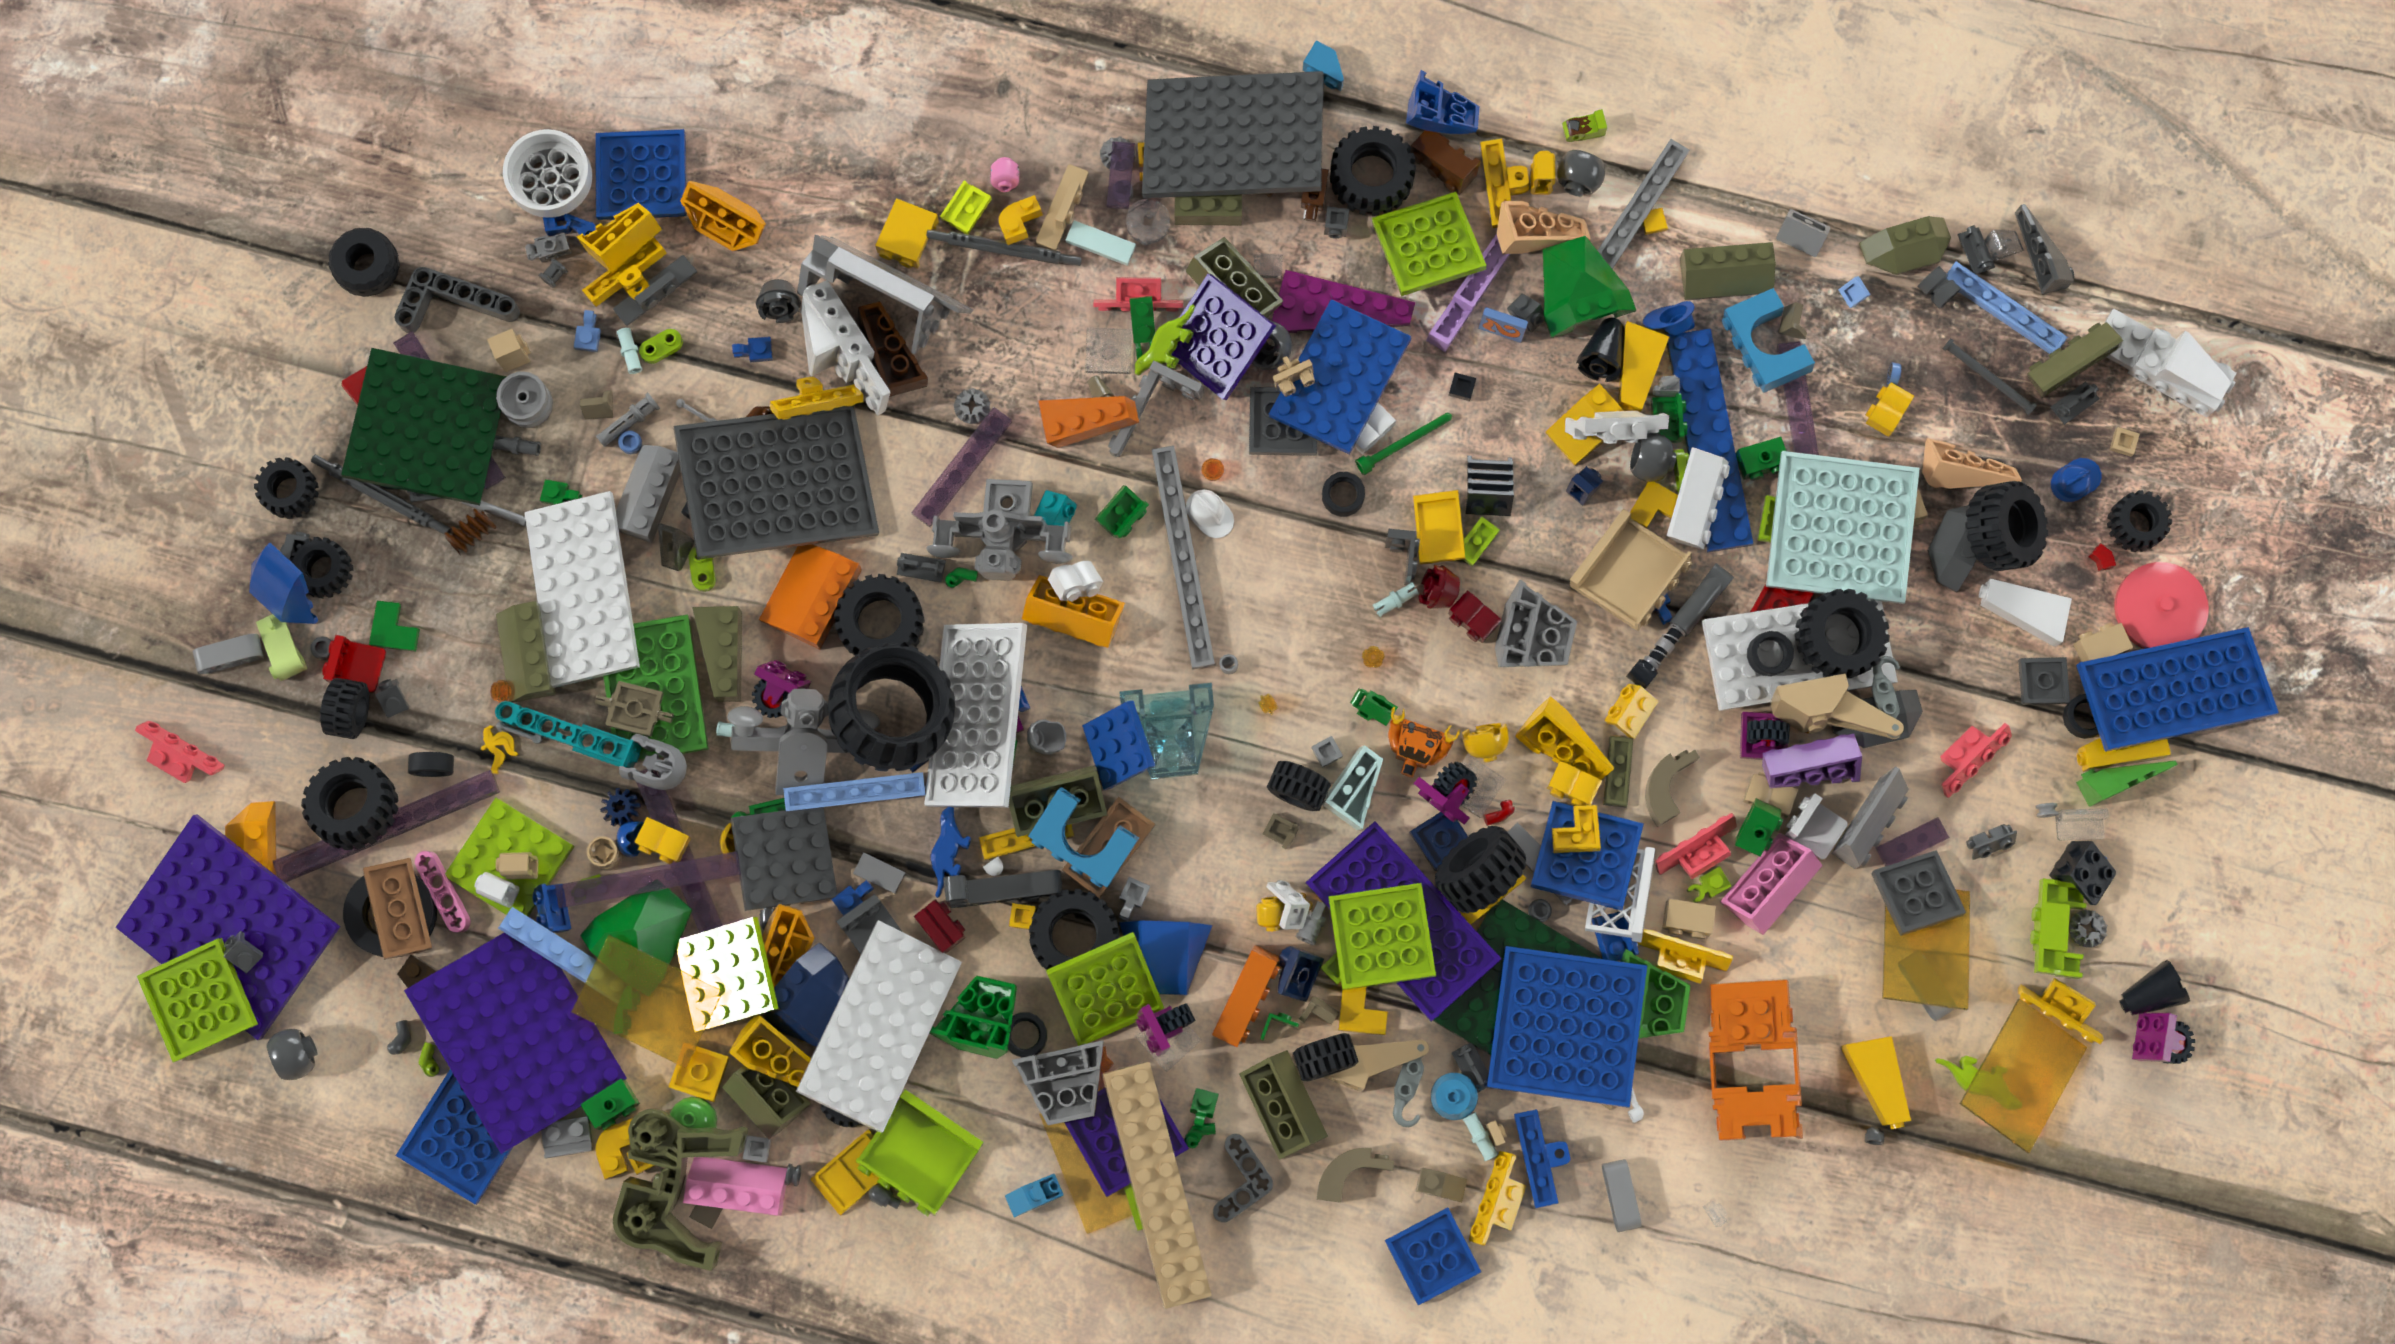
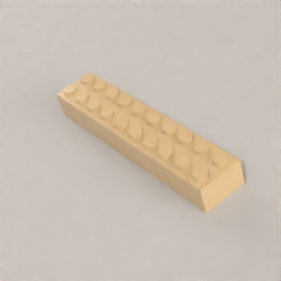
M1146 1061L1102 1073L1163 1306L1165 1309L1210 1297L1212 1296L1150 1062Z

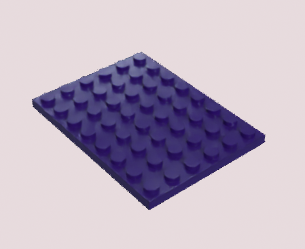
M196 814L186 824L115 928L161 964L218 938H222L225 944L231 935L236 936L240 931L245 933L244 939L263 952V957L247 973L233 964L258 1023V1025L245 1031L256 1040H261L341 926Z
M505 932L404 990L501 1154L581 1107L580 1104L621 1078L627 1079L563 970Z

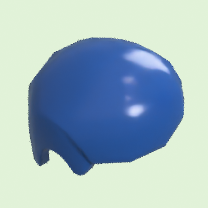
M643 821L624 823L617 832V847L626 857L638 856L640 852L638 850L639 846L634 842L644 824Z

